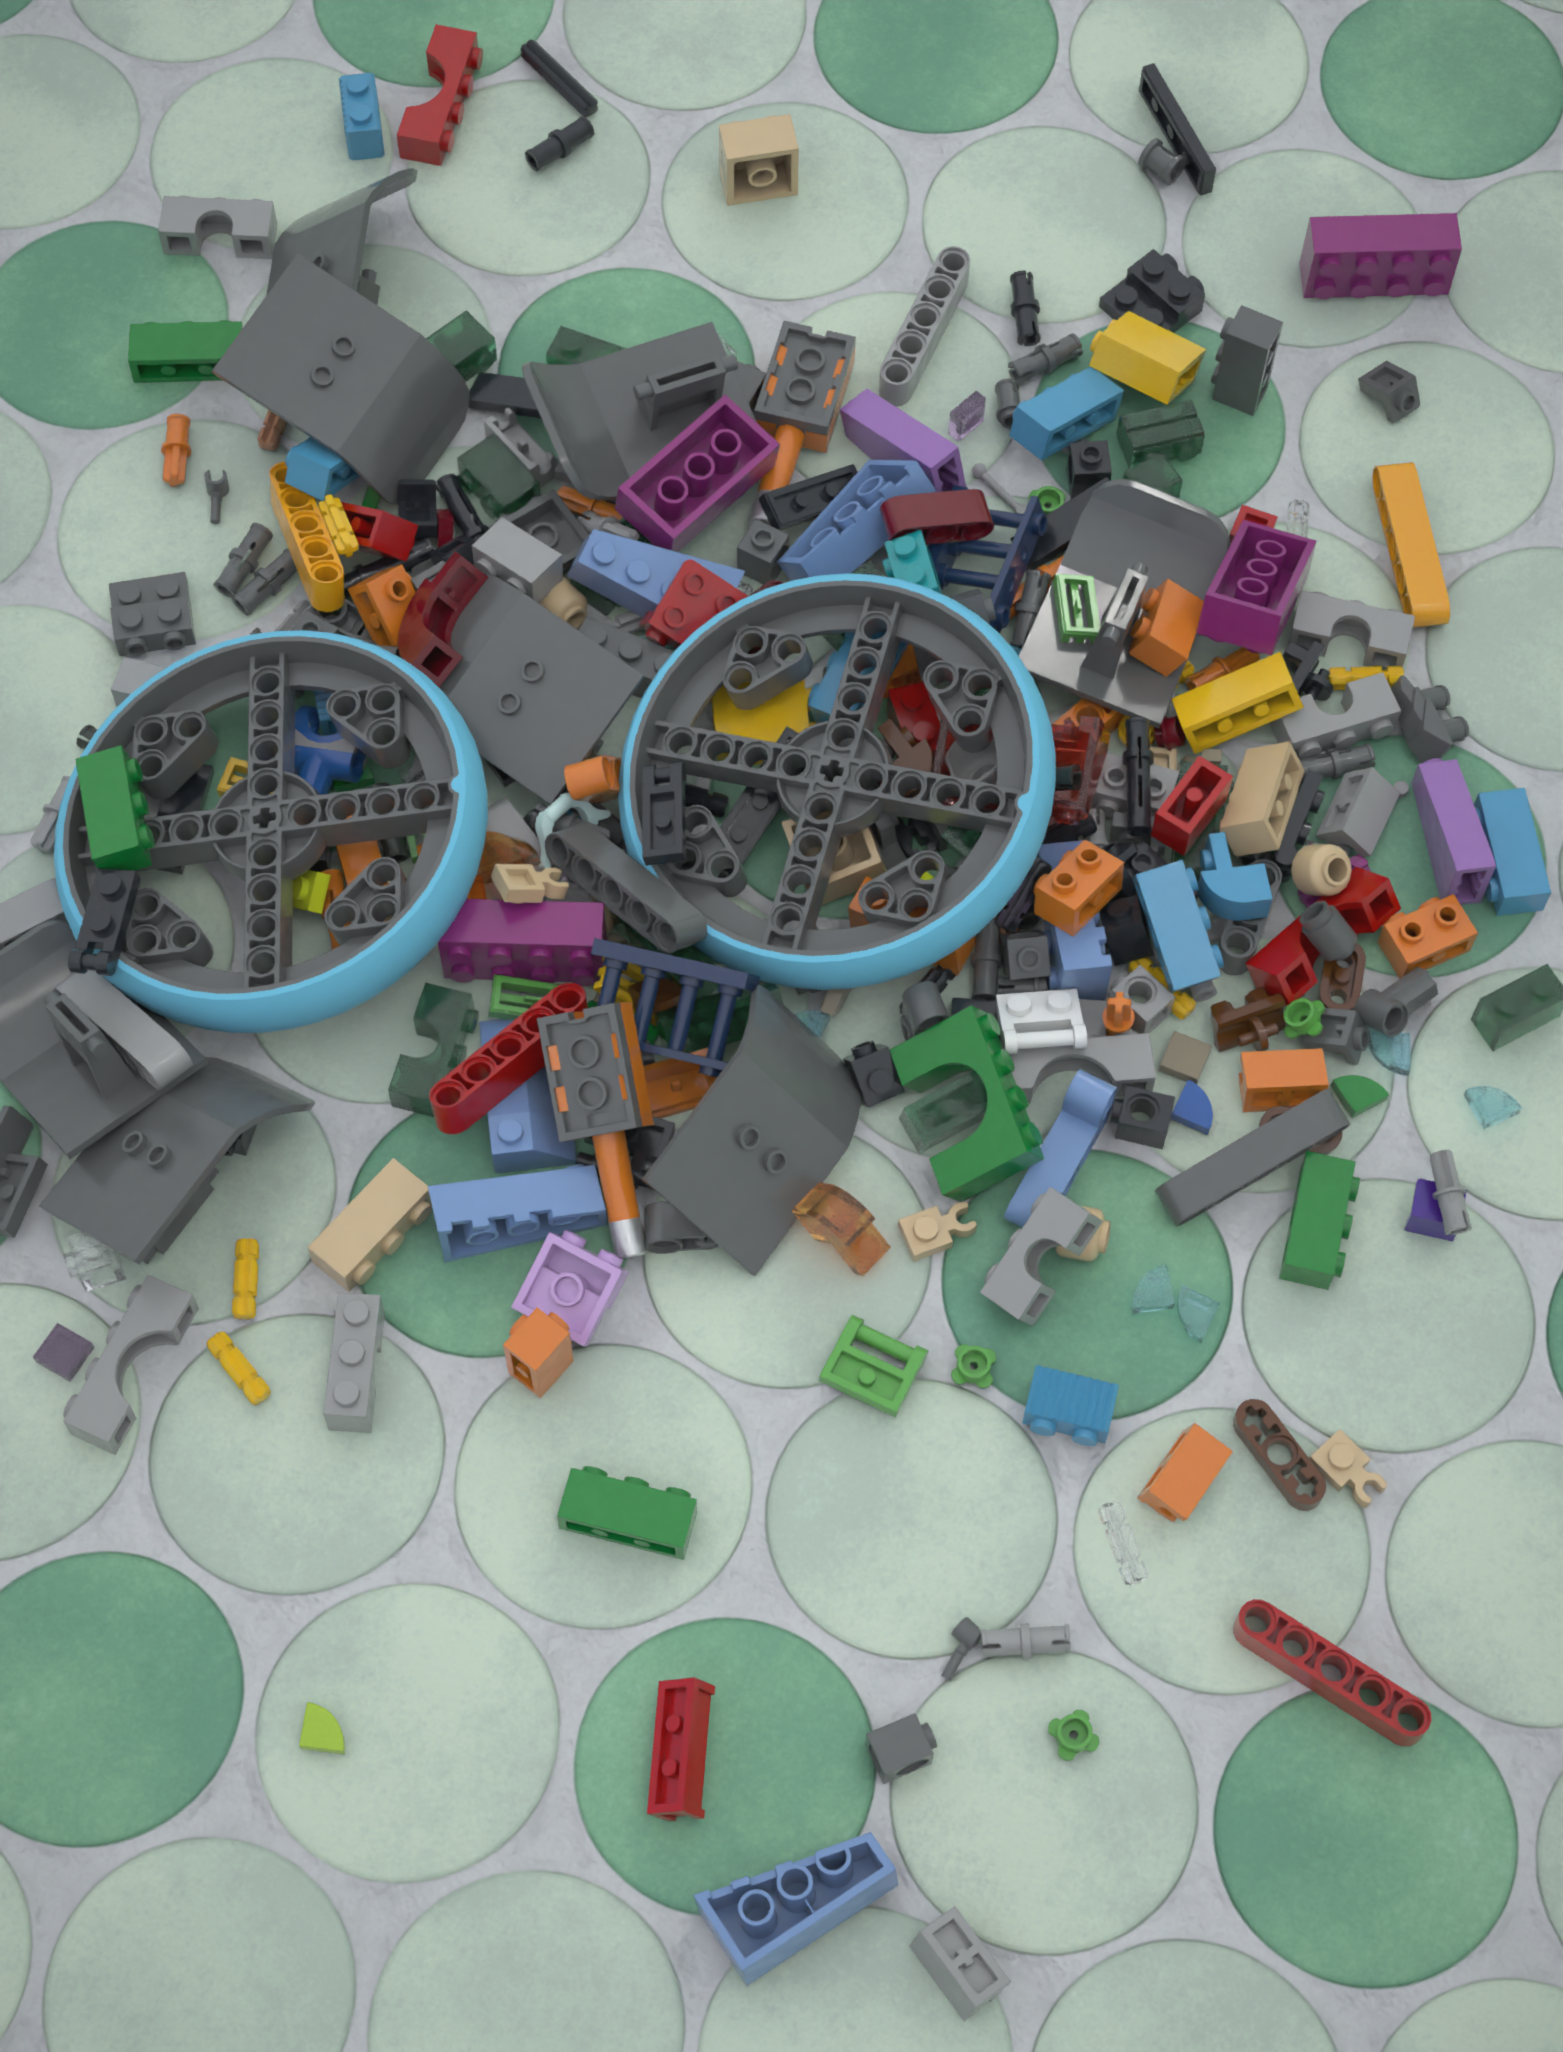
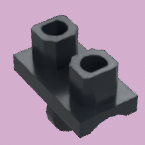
M1290 641L1282 656L1287 668L1295 672L1292 680L1299 697L1304 692L1305 695L1311 694L1314 701H1325L1332 695L1333 686L1328 681L1330 676L1328 670L1320 669L1318 674L1314 673L1319 665L1318 658L1325 647L1316 641L1313 642L1310 649Z

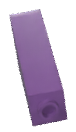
M865 389L840 409L846 437L871 460L917 461L937 492L952 491L954 485L966 487L959 447L874 392Z
M1434 758L1418 764L1412 780V787L1439 898L1441 900L1454 894L1460 905L1481 903L1496 868V863L1457 759L1444 761Z

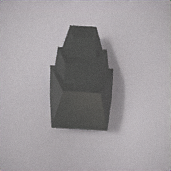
M1401 675L1393 684L1391 690L1401 709L1398 721L1402 727V734L1408 747L1421 763L1434 758L1442 759L1453 746V742L1464 741L1468 737L1469 726L1463 717L1456 716L1452 719L1442 720L1437 710H1444L1447 708L1446 706L1450 705V693L1445 686L1436 685L1432 688L1420 690L1419 687H1414L1404 675Z

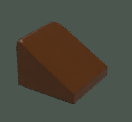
M667 978L665 980L660 979L653 1013L678 1005L682 987ZM643 980L628 987L635 1012Z

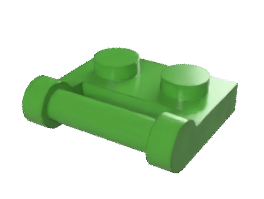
M851 1315L819 1376V1381L896 1417L917 1374L925 1363L929 1350L918 1345L915 1348L910 1347L864 1325L863 1319ZM855 1340H858L907 1364L904 1370H901L853 1347L852 1344Z

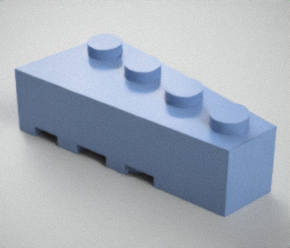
M868 460L777 563L790 581L818 575L853 573L885 544L884 542L889 541L880 513V506L883 502L894 496L937 491L917 461Z
M593 529L582 543L567 577L643 617L646 612L655 610L682 563L686 560L692 559L735 588H738L745 571Z
M1084 840L1042 844L1036 857L1048 862L1052 866L1051 871H1053L1059 865L1063 855L1069 850L1073 851ZM1099 912L1074 937L1043 919L1045 931L1042 932L1048 938L1051 976H1046L1048 991L1077 989L1079 999L1105 1001L1113 965L1110 954L1105 955L1107 939L1104 926L1099 927Z
M577 1164L565 1169L428 1186L444 1262L542 1241L547 1238L549 1232L558 1233L562 1236L565 1229L577 1233L607 1226L606 1208L595 1165L585 1166Z
M869 1832L816 1851L813 1856L793 1863L790 1860L776 1865L774 1870L751 1878L745 1876L731 1881L729 1886L712 1892L706 1890L693 1896L700 1915L746 1986H748L897 1887L898 1878L895 1866L873 1834Z

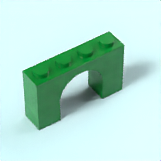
M972 1005L890 1049L891 1057L902 1086L916 1092L923 1093L941 1082L966 1071H976L984 1082L987 1092V1108L980 1126L965 1140L929 1158L942 1195L959 1202L1044 1159L1040 1145L1043 1143L1042 1136L1036 1125L1030 1122L1025 1109L1029 1106L1027 1097L1023 1090L1016 1085L1012 1072L1015 1070L1014 1063L1008 1052L1002 1048L998 1038L1001 1034L1000 1026L991 1013H986Z

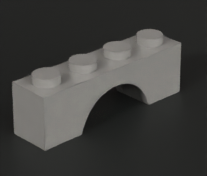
M1128 1030L1124 1033H1117L1114 1036L1104 1037L1087 1034V1048L1074 1049L1073 1045L1018 1049L1017 1054H1009L1015 1067L1012 1075L1016 1085L1025 1093L1028 1104L1031 1103L1036 1088L1044 1079L1062 1071H1078L1081 1069L1117 1087L1116 1097L1124 1096L1127 1086L1153 1091L1156 1080L1150 1033L1138 1034L1136 1031Z
M147 1275L143 1284L136 1285L130 1293L127 1301L128 1309L121 1322L116 1321L111 1326L106 1337V1348L100 1358L95 1357L89 1364L85 1373L86 1382L78 1395L74 1394L71 1396L63 1413L65 1417L63 1422L71 1435L114 1455L118 1452L136 1420L130 1404L123 1397L122 1385L127 1368L138 1355L152 1347L178 1345L198 1311L192 1294L151 1275Z

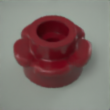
M1164 716L1160 727H1154L1155 739L1159 747H1166L1168 751H1172L1174 748L1185 746L1186 736L1178 716L1170 718Z

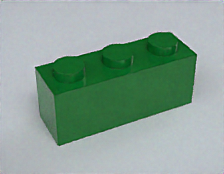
M183 321L181 323L146 322L143 324H130L128 363L134 383L224 381L214 375L212 370L243 329L242 321Z
M122 745L76 758L92 861L97 868L135 871L152 866L149 849L154 848L155 843L149 826L145 825L144 815L149 814V809L143 792L139 791L138 782L143 781V775L138 760L136 758L130 759Z
M1306 1151L1300 1167L1279 1279L1328 1290L1334 1276L1341 1278L1346 1253L1339 1252L1341 1238L1348 1240L1353 1221V1215L1346 1214L1348 1201L1355 1202L1360 1184V1178L1353 1176L1356 1161Z
M584 1466L582 1470L571 1468L557 1514L559 1529L684 1560L697 1515V1499L691 1498L689 1492L675 1487H667L665 1491L651 1488L648 1482L636 1477H625L624 1481L607 1477V1472L596 1467Z

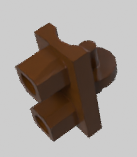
M1261 987L1249 991L1245 996V1005L1234 1009L1232 1004L1226 1000L1213 1004L1210 1007L1211 1021L1214 1027V1045L1218 1051L1222 1052L1238 1045L1242 1047L1251 1043L1256 1051L1268 1050V1037L1278 1034L1279 1031L1286 1027L1283 1014L1285 1000L1282 995L1278 993L1270 996Z

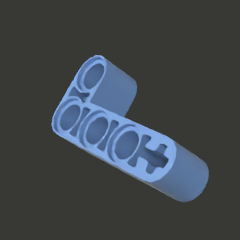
M1081 1069L1078 1070L1066 1092L1062 1110L1040 1147L1044 1159L1029 1167L1008 1205L1004 1215L1005 1220L1023 1228L1031 1216L1033 1203L1041 1194L1046 1193L1049 1187L1064 1195L1068 1193L1110 1116L1117 1093L1116 1086Z

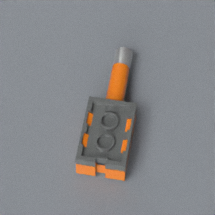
M783 321L754 410L757 424L780 444L775 466L761 478L748 519L750 527L755 519L770 525L758 498L763 493L790 485L802 447L827 453L855 363V336L828 330L826 335L822 336L813 334V327Z
M611 1003L586 1008L580 1012H566L537 1018L559 1142L592 1137L614 1254L622 1259L644 1255L646 1247L625 1130L654 1125L632 1003Z

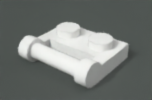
M1077 989L996 995L995 1006L1001 1029L1002 1046L1008 1054H1017L1018 1049L1073 1045L1074 1049L1087 1048V1031L1083 1023Z

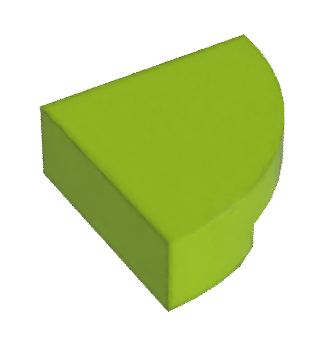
M307 1702L299 1743L300 1749L345 1755V1739L336 1718L324 1707Z

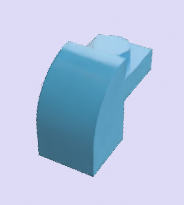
M1225 832L1209 834L1205 849L1200 850L1202 871L1198 880L1197 892L1202 904L1213 914L1228 920L1241 921L1267 917L1273 898L1265 864L1232 867Z

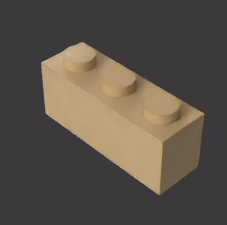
M1290 741L1246 750L1242 765L1238 769V776L1233 791L1229 795V802L1224 817L1220 821V832H1225L1226 841L1235 857L1278 850L1280 848L1305 771Z
M393 1158L307 1247L312 1262L348 1292L357 1284H364L373 1275L377 1262L385 1254H393L402 1244L404 1234L414 1224L420 1225L431 1213L432 1203L428 1185Z

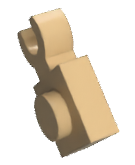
M495 864L491 874V878L504 902L516 904L523 902L541 903L544 896L560 900L565 898L569 887L567 882H558L562 872L557 868H546L542 872H536L532 864Z
M967 1202L954 1204L948 1214L941 1216L938 1207L934 1206L898 1219V1227L913 1261L952 1248V1235L968 1237L976 1232L977 1224L975 1221L961 1224L956 1219L958 1216L968 1213L969 1206Z
M1341 1429L1309 1458L1321 1475L1338 1492L1348 1484L1353 1489L1354 1500L1361 1507L1367 1508L1372 1501L1364 1492V1486L1371 1485L1381 1494L1387 1487V1483L1382 1476L1374 1472H1367L1364 1469L1371 1459Z

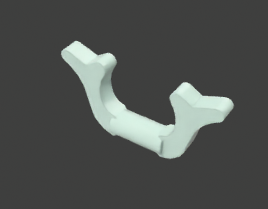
M569 792L560 794V797L544 811L539 812L536 818L535 829L541 847L538 868L544 870L552 867L553 864L546 855L545 840L552 833L554 822L570 808H575L582 820L595 825L598 824L599 820L610 817V811L597 809L589 802L574 800Z

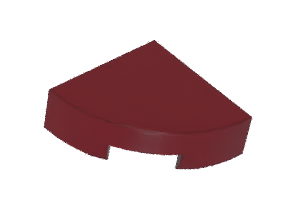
M437 509L436 549L453 539L454 519L449 509Z

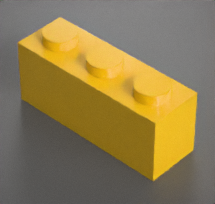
M1281 652L1171 698L1182 729L1194 754L1304 708Z

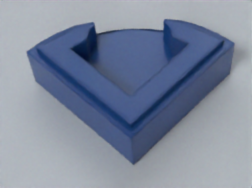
M1187 1080L1170 1119L1208 1135L1213 1120V1110L1208 1096L1197 1084Z

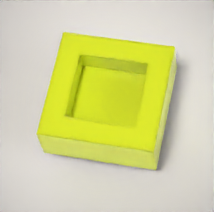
M308 870L303 875L294 879L293 907L322 914L331 875Z

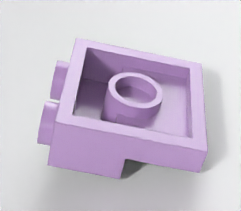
M565 1229L562 1236L558 1233L549 1232L511 1308L527 1316L536 1307L547 1315L553 1312L561 1317L569 1326L568 1332L570 1333L571 1340L582 1346H588L606 1309H611L629 1271L620 1267L624 1259L602 1248L598 1255L584 1248L587 1242L585 1238Z

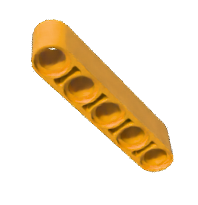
M285 462L277 463L269 471L271 506L310 604L318 611L332 612L338 610L345 602L344 570L319 507L313 496L285 483L288 467H286Z
M1414 462L1374 466L1372 473L1373 490L1403 613L1415 616L1413 628L1448 624L1450 620L1449 597Z

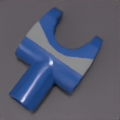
M301 706L295 712L294 774L306 780L321 795L329 793L333 780L357 783L362 777L369 757L344 739L338 732L321 736L318 733L320 721L317 708Z

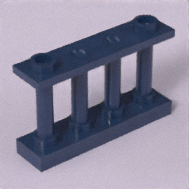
M954 485L952 491L967 490L968 487ZM1038 496L1030 497L1024 514L989 509L994 526L1017 529L1012 544L972 540L928 545L942 591L949 583L992 590L990 597L994 606L996 620L989 623L999 634L1002 628H1006L1009 623L1011 605L1039 536H1043L1047 528V515L1043 512ZM962 553L1005 559L999 575L952 568L956 557Z
M594 938L591 954L604 957L603 965L606 966L597 1006L615 1003L622 970L627 971L628 963L642 966L641 974L644 975L634 1017L640 1051L699 1064L698 1073L718 1077L728 1064V1062L722 1060L737 997H742L743 990L753 992L759 984L760 976ZM666 972L680 975L679 983L683 984L668 1048L646 1043L660 979L665 980ZM704 981L719 984L717 992L721 993L706 1057L684 1052L698 989L703 988Z

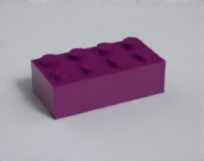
M1457 213L1310 217L1299 261L1303 298L1329 299L1333 297L1365 298L1370 296L1401 297L1407 295L1438 296L1449 294L1462 251Z
M723 395L618 488L615 510L654 546L679 552L775 466L780 444L728 396Z
M1243 520L1205 594L1197 634L1207 636L1215 642H1227L1244 647L1253 653H1264L1272 656L1301 590L1306 583L1317 541Z
M466 899L453 923L438 941L444 978L460 983H468L474 979L493 980L495 974L548 983L572 982L580 986L593 985L595 982L600 981L601 977L597 974L599 968L604 967L603 957L591 954L594 938L607 940L604 903L542 901L541 903L523 902L516 904L504 902V900Z

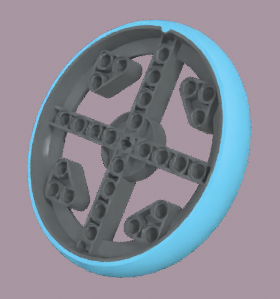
M852 573L818 575L766 588L719 612L695 630L658 670L637 707L623 747L619 770L620 791L618 793L620 823L628 855L703 914L707 924V935L702 941L693 944L695 948L730 969L760 976L759 980L791 988L816 990L851 989L900 978L937 962L978 934L1003 909L1025 879L1045 838L1055 791L1056 754L1051 723L1033 677L1014 649L979 615L943 594L902 579ZM885 632V635L879 639H870L875 633ZM833 633H855L829 721L817 723L804 729L788 745L693 727L704 707L723 685L732 703L737 708L751 710L804 680L811 673L813 661L804 641L805 638ZM900 641L918 647L939 659L926 668L923 674V681L932 705L957 744L966 752L978 753L989 746L994 736L997 755L996 785L893 765L888 749L873 734V730ZM762 647L757 653L748 654L752 648ZM799 654L796 659L785 661L789 655ZM865 668H875V670L870 674H860V672ZM751 682L747 688L737 690L741 683ZM941 682H952L951 685L947 688H936V686ZM979 689H991L986 695H974ZM856 703H864V706L859 710H849ZM971 724L980 725L974 732H964V729ZM847 738L854 739L849 746H838L842 740ZM691 746L690 750L686 753L677 754L678 750L682 747ZM729 753L728 757L724 760L714 761L719 754ZM767 760L764 766L758 769L752 768L753 764L757 761ZM683 761L687 775L777 792L783 810L797 823V827L769 920L760 918L742 909L726 898L737 896L745 889L747 875L738 856L712 813L702 805H692L685 808L686 861L645 865L642 858L643 766L656 764L657 768L670 767V762ZM795 768H805L804 771L797 776L789 775L790 772ZM662 783L659 786L670 785V783ZM870 783H882L876 790H865ZM909 790H921L916 797H904L905 793ZM949 797L959 798L958 802L951 806L942 805L943 801ZM986 805H999L992 813L981 812ZM832 811V814L827 819H816L821 812ZM883 813L982 832L971 853L951 877H949L943 858L938 853L931 850L921 851L867 882L861 888L858 901L869 924L846 929L814 930L841 838L866 829ZM701 824L707 825L701 833L692 834L696 826ZM813 847L822 848L815 856H805L806 852ZM696 861L691 869L686 871L680 870L684 863ZM727 868L734 869L730 876L718 878V875ZM926 871H939L933 879H920ZM799 885H811L810 888L802 894L794 893L795 889ZM877 900H888L884 908L879 910L871 909L872 904ZM918 907L928 908L923 916L918 918L910 917L914 909ZM788 922H800L794 930L783 931L784 926Z
M306 630L273 631L227 640L199 650L165 668L132 692L108 716L80 756L83 757L122 745L130 759L136 758L138 760L143 775V781L140 783L147 794L157 800L169 798L218 748V737L204 715L223 705L249 697L247 777L230 787L218 801L215 809L144 818L145 825L149 826L156 843L154 848L149 849L152 866L135 870L139 872L220 861L228 871L245 881L244 972L221 971L204 967L212 959L214 951L212 944L199 925L158 891L151 888L138 890L116 971L113 976H102L131 1000L156 1014L194 1027L229 1033H265L289 1030L342 1014L381 993L414 968L438 943L453 923L469 894L483 853L488 821L487 789L482 761L469 728L444 692L413 665L379 646L357 638L328 632ZM296 690L333 693L327 700L326 708L338 733L382 767L393 769L403 765L410 756L411 744L421 762L426 781L321 795L306 780L294 774ZM75 766L59 808L55 829L54 865L56 885L62 909L77 941L98 868L91 858L77 767ZM425 834L421 852L408 879L394 859L381 857L372 861L325 911V922L340 946L319 957L292 966L293 880L314 866L326 847ZM393 880L388 885L383 886L386 882ZM393 916L390 920L383 922L387 917ZM353 921L350 925L343 927L346 923ZM269 932H272L269 936L264 937ZM94 949L93 954H97L101 949ZM268 968H272L268 973H264Z

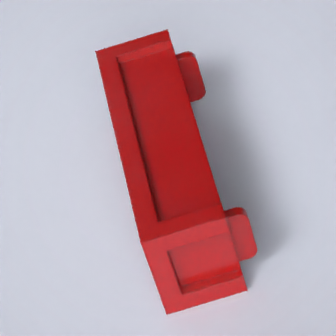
M695 1677L659 1681L647 1814L668 1822L676 1821L678 1816L704 1819L705 1810L702 1809L710 1702L711 1695H715L714 1685Z

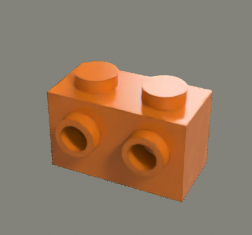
M402 564L384 569L348 588L371 639L378 645L398 646L400 625L405 611L415 594L414 586L411 582L412 578L405 571Z
M1168 578L1156 589L1150 588L1143 596L1140 607L1143 609L1141 616L1131 629L1130 636L1133 637L1128 654L1167 677L1189 657L1204 601Z
M1087 840L1082 841L1073 851L1069 850L1063 855L1059 865L1053 871L1042 875L1038 879L1033 890L1035 895L1034 914L1074 937L1122 889L1124 862Z
M1452 894L1441 900L1439 897L1431 898L1424 902L1418 910L1407 915L1404 912H1400L1391 916L1383 924L1384 926L1377 943L1399 979H1401L1417 967L1428 970L1470 951L1478 932L1455 895Z
M536 1307L529 1316L524 1314L514 1323L509 1332L510 1337L503 1344L508 1373L541 1399L574 1360L572 1342L568 1332L570 1328L567 1323L557 1314L550 1312L547 1315Z

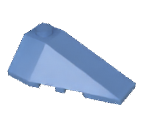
M498 1019L479 1022L481 1047L512 1023L513 1020ZM545 1067L541 1068L487 1112L495 1174L573 1165L576 1163L575 1141L559 1142Z

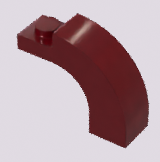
M456 551L432 582L425 578L405 611L398 634V650L401 658L424 673L438 687L442 685L463 658L451 645V634L461 612L488 579L484 573Z

